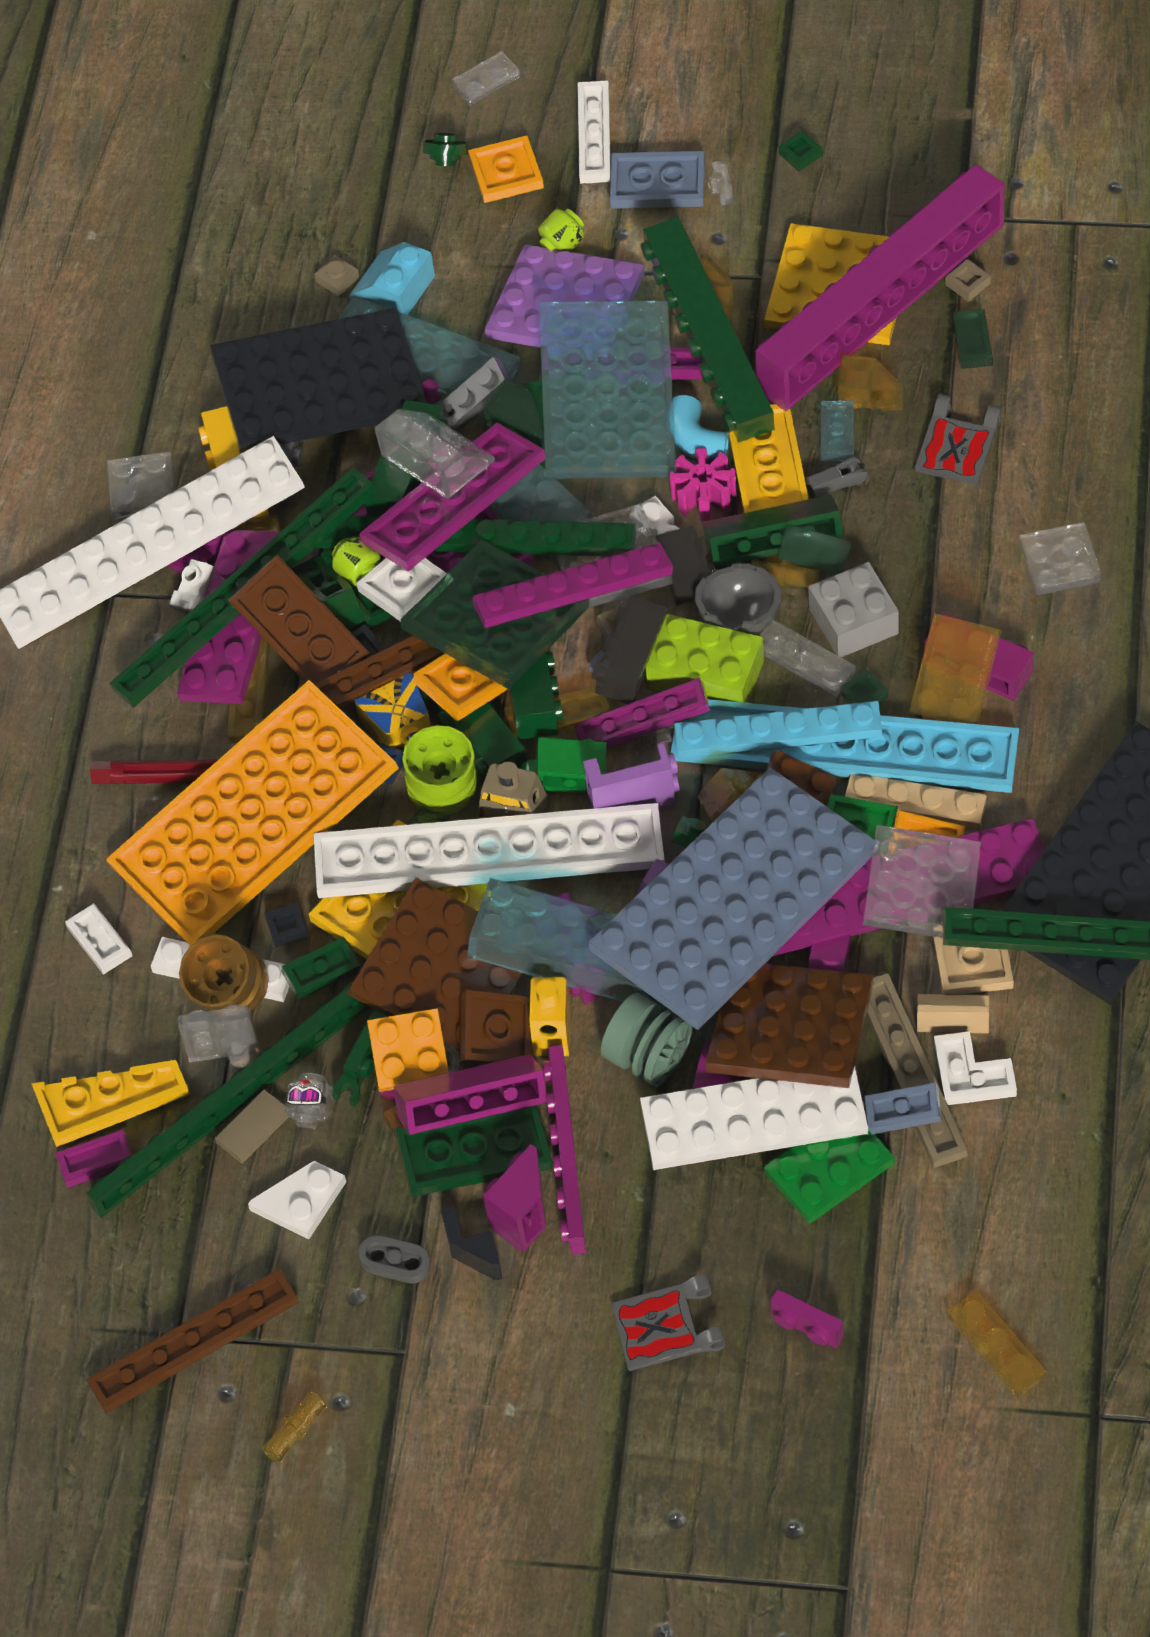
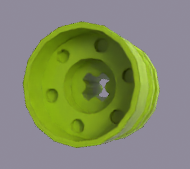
M439 725L423 728L411 736L404 747L402 758L405 785L410 801L417 809L429 815L438 816L457 813L466 807L474 797L477 785L475 754L469 739L462 732L452 727Z

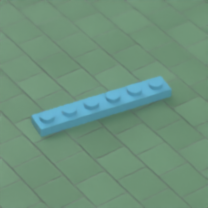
M878 701L674 723L678 759L882 737Z

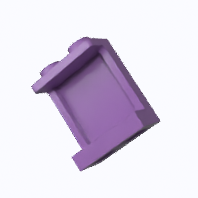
M664 742L657 744L658 761L602 775L596 758L583 761L587 796L591 809L658 803L659 810L676 806L674 792H678L680 789L676 776L678 769L674 754H667Z

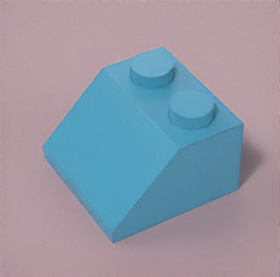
M406 242L381 251L349 295L350 300L378 311L396 307L400 319L404 321L435 277L431 252Z

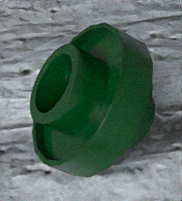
M434 133L433 139L423 141V153L430 154V159L436 160L437 166H454V161L460 160L461 155L468 154V142L458 140V134Z

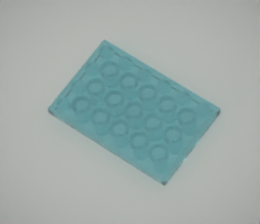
M668 301L539 302L545 479L670 477V472L676 474Z

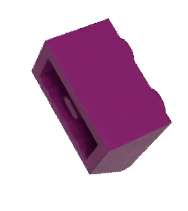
M532 1144L523 1153L519 1152L512 1158L507 1171L499 1179H493L486 1187L483 1195L490 1229L522 1253L546 1228L543 1183L537 1148Z

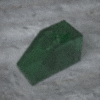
M504 380L484 409L486 425L492 427L494 424L499 423L545 449L544 433L533 394L519 383L512 384Z

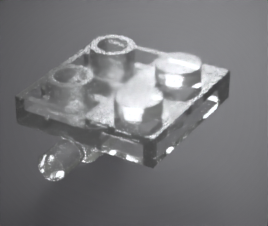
M231 1005L221 1010L207 1012L197 1010L187 1015L178 1016V1028L189 1063L228 1057L231 1065L237 1071L249 1065L251 1053L259 1052L258 1038L248 1006Z

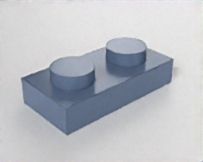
M936 1083L865 1096L868 1130L871 1134L942 1121L939 1088Z

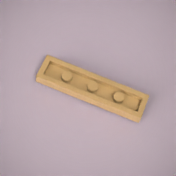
M850 774L845 797L898 806L899 810L963 825L966 829L978 831L981 828L987 799L985 794Z

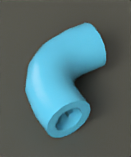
M687 395L674 397L671 400L668 412V432L677 448L693 459H696V449L706 448L708 463L713 462L720 452L728 456L729 433L711 431L700 425L702 405L696 398Z

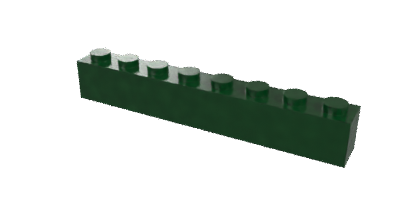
M679 216L644 228V242L640 243L643 256L646 261L651 260L654 265L652 267L654 279L657 285L663 284L666 290L663 291L665 302L669 309L674 308L677 313L675 321L680 333L686 332L689 338L686 342L692 358L698 357L700 361L698 368L704 383L710 382L711 384L710 394L716 408L722 407L724 412L722 419L727 432L733 431L739 443L775 430L773 410Z

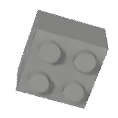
M869 562L808 586L809 610L838 659L899 634L898 609Z

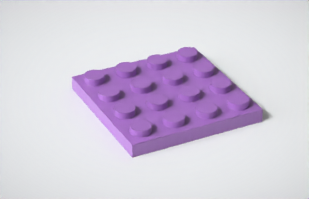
M525 244L485 327L486 338L607 359L645 275L644 265L555 249L549 251L544 247Z

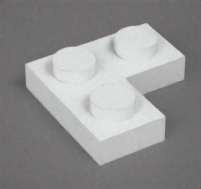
M970 1031L934 1036L942 1092L947 1105L1017 1096L1011 1058L975 1063Z

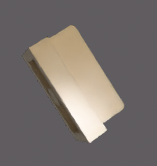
M918 994L917 1032L961 1033L970 1031V1033H989V995Z

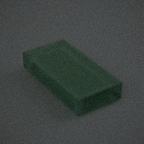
M985 309L953 312V324L961 369L993 366V355Z

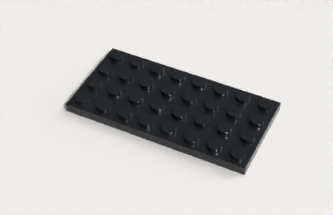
M1137 721L1134 723L1002 911L1150 922L1149 728ZM1026 951L1110 1005L1142 960Z

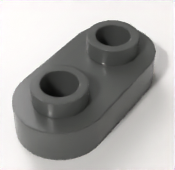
M375 1235L365 1239L359 1247L358 1255L361 1266L370 1274L412 1284L424 1280L431 1269L427 1251L417 1244ZM376 1255L384 1256L381 1261L376 1262L372 1260ZM410 1264L419 1265L415 1270L407 1269Z

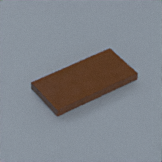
M278 555L228 600L305 683L310 680L313 684H316L360 662L369 654L365 647Z

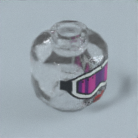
M314 1073L299 1074L297 1079H293L288 1084L285 1102L287 1116L296 1120L295 1125L299 1127L316 1128L317 1123L324 1122L330 1118L333 1087L326 1082V1078L322 1075Z

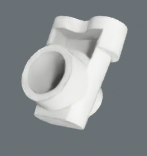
M191 559L189 566L182 572V582L178 591L174 590L169 605L184 611H191L206 597L214 567L208 563Z

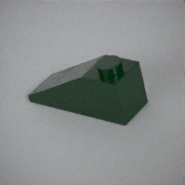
M317 555L291 568L349 631H352L357 624L365 621L353 588L321 557Z

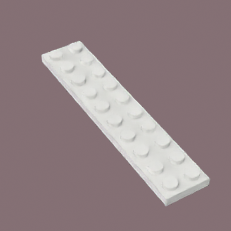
M272 436L0 589V618L14 643L20 649L305 488L303 482L275 437Z
M658 803L314 833L318 898L406 891L410 888L415 877L435 888L644 870L650 869L656 858L665 862Z

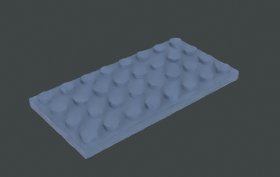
M770 767L589 941L588 950L698 1030L878 851L879 843Z

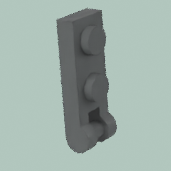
M493 356L443 401L434 403V405L442 406L444 418L448 420L446 438L456 434L513 384L501 360Z

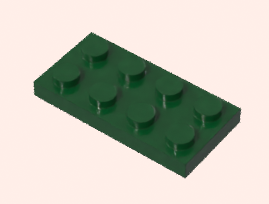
M537 1105L411 1135L408 1134L404 1127L395 1128V1137L411 1197L489 1182L495 1178L499 1179L507 1171L512 1158L519 1152L523 1153L531 1144L537 1148L540 1171L552 1169L553 1161Z

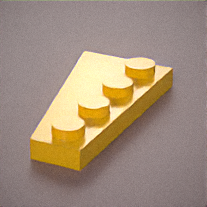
M176 1060L130 1067L129 1071L112 1073L111 1070L98 1072L95 1077L77 1079L76 1076L62 1078V1082L47 1085L44 1082L32 1083L56 1147L190 1095Z

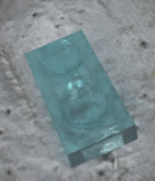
M853 400L821 401V461H839L854 457Z

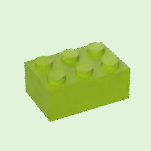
M667 614L646 665L648 690L659 693L700 677L705 687L707 699L748 703L764 663L763 637Z

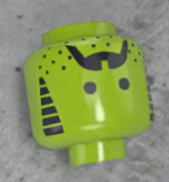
M568 208L565 211L556 209L538 227L539 234L542 237L539 244L549 251L555 249L570 252L584 238L582 228L585 225L572 210Z
M360 537L341 540L332 552V567L334 571L352 586H357L356 583L381 563L380 554L364 545Z

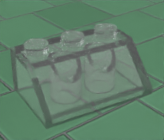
M398 409L374 428L383 457L446 499H449L495 461L493 455L428 413Z

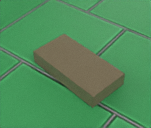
M264 1089L215 1137L216 1144L243 1164L291 1116L290 1109Z

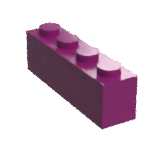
M531 1054L394 1086L398 1119L409 1135L547 1103L543 1069Z

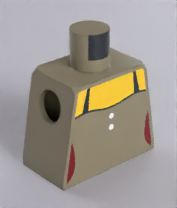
M512 762L494 763L490 765L481 790L477 816L480 819L547 813L550 802L538 774L518 769Z

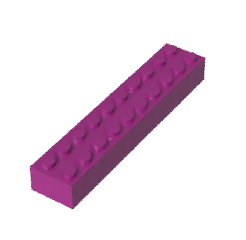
M977 164L967 172L961 173L951 186L945 191H940L926 207L917 210L906 224L896 228L887 240L880 246H875L861 262L852 265L841 279L836 283H831L816 300L807 303L796 317L791 321H786L770 339L762 341L757 350H755L757 379L766 397L785 412L788 411L1003 227L1005 183Z

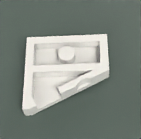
M313 1161L253 1198L248 1204L249 1209L294 1233L310 1239L345 1185V1175Z

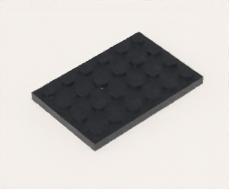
M396 307L210 345L211 356L240 453L253 448L272 436L275 437L279 445L393 422L397 420L405 400L427 403Z

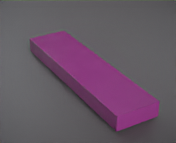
M699 677L575 723L574 726L578 740L591 739L596 742H606V749L711 710L704 684Z

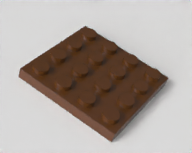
M415 877L350 987L348 995L375 1010L386 1013L387 1017L438 1008L444 1048L460 1057L461 993L465 990L511 994L538 945Z
M765 963L720 1008L706 1059V1072L850 1088L874 985L873 975Z

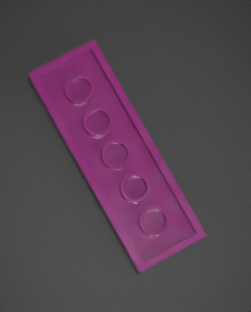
M499 423L494 424L360 533L361 542L403 569L411 570L545 460L544 449Z
M229 530L225 532L206 597L279 532ZM241 613L186 661L177 691L181 701L244 703L262 636Z

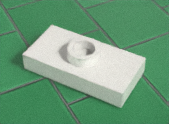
M94 903L65 921L68 930L103 975L132 957L129 947Z

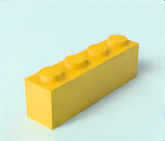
M227 407L202 412L201 416L204 426L198 427L202 445L209 444L210 450L205 451L209 470H213L242 453L239 452ZM268 509L232 528V530L269 522Z

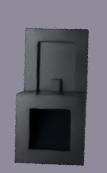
M455 1206L441 1209L452 1258L495 1281L503 1279L492 1232L488 1231L463 1238Z

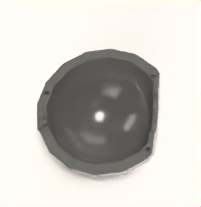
M732 563V566L717 570L708 577L702 578L696 587L695 603L704 623L756 635L764 631L778 614L781 603V588L776 578L765 569L751 564Z

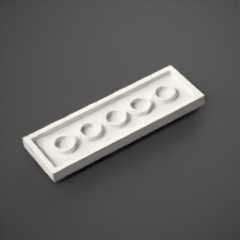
M855 1066L850 1088L755 1078L640 1098L653 1170L868 1134V1125Z

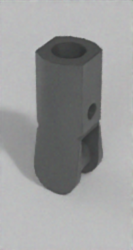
M850 457L830 469L807 477L806 486L812 498L822 497L839 489L861 484L867 479L868 473L865 469L860 468L861 462L858 457Z

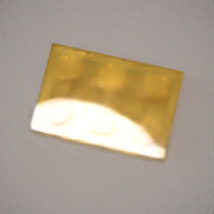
M934 613L909 713L947 722L978 724L1002 630Z

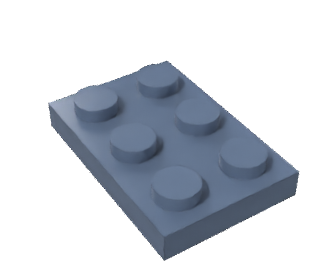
M705 151L612 153L611 209L704 207Z

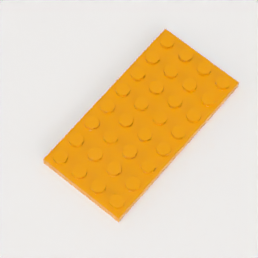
M308 680L113 852L106 861L184 942L191 946L200 938L213 935L314 845V833L328 832L398 770L399 767L382 748Z

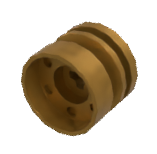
M213 934L200 938L187 949L181 959L179 978L181 987L188 998L221 1017L238 1018L248 1015L260 1005L267 993L269 977L263 960L257 953L228 936ZM229 976L233 980L231 984L227 980Z

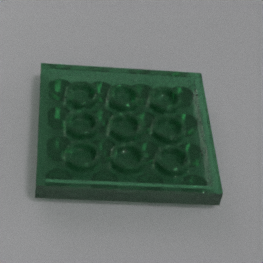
M481 540L400 619L401 629L505 688L510 689L589 608V599L484 628L473 606L474 595L544 576L545 574Z

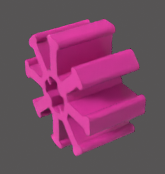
M699 448L695 450L697 465H693L686 460L684 455L676 459L677 474L670 472L671 499L675 501L678 498L679 513L688 516V512L698 504L699 519L704 521L711 519V503L721 509L722 514L727 513L731 509L730 495L733 497L737 495L736 476L734 468L729 470L728 457L722 452L718 453V457L708 464L707 449Z

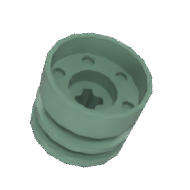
M637 992L630 995L621 1004L608 1024L602 1039L601 1057L624 1070L632 1066L633 1075L640 1079L644 1078V1081L658 1087L678 1067L689 1045L693 1029L689 1023L677 1017L674 1012L666 1010L661 1013V1006Z

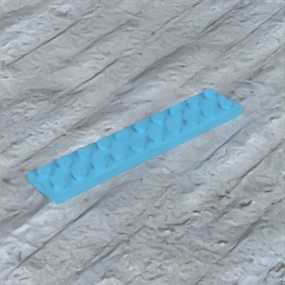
M708 699L711 711L681 722L807 708ZM880 715L882 737L678 759L674 730L671 753L674 754L675 760L680 762L767 770L770 756L777 749L832 776L850 778V774L933 786L1012 793L1019 728Z

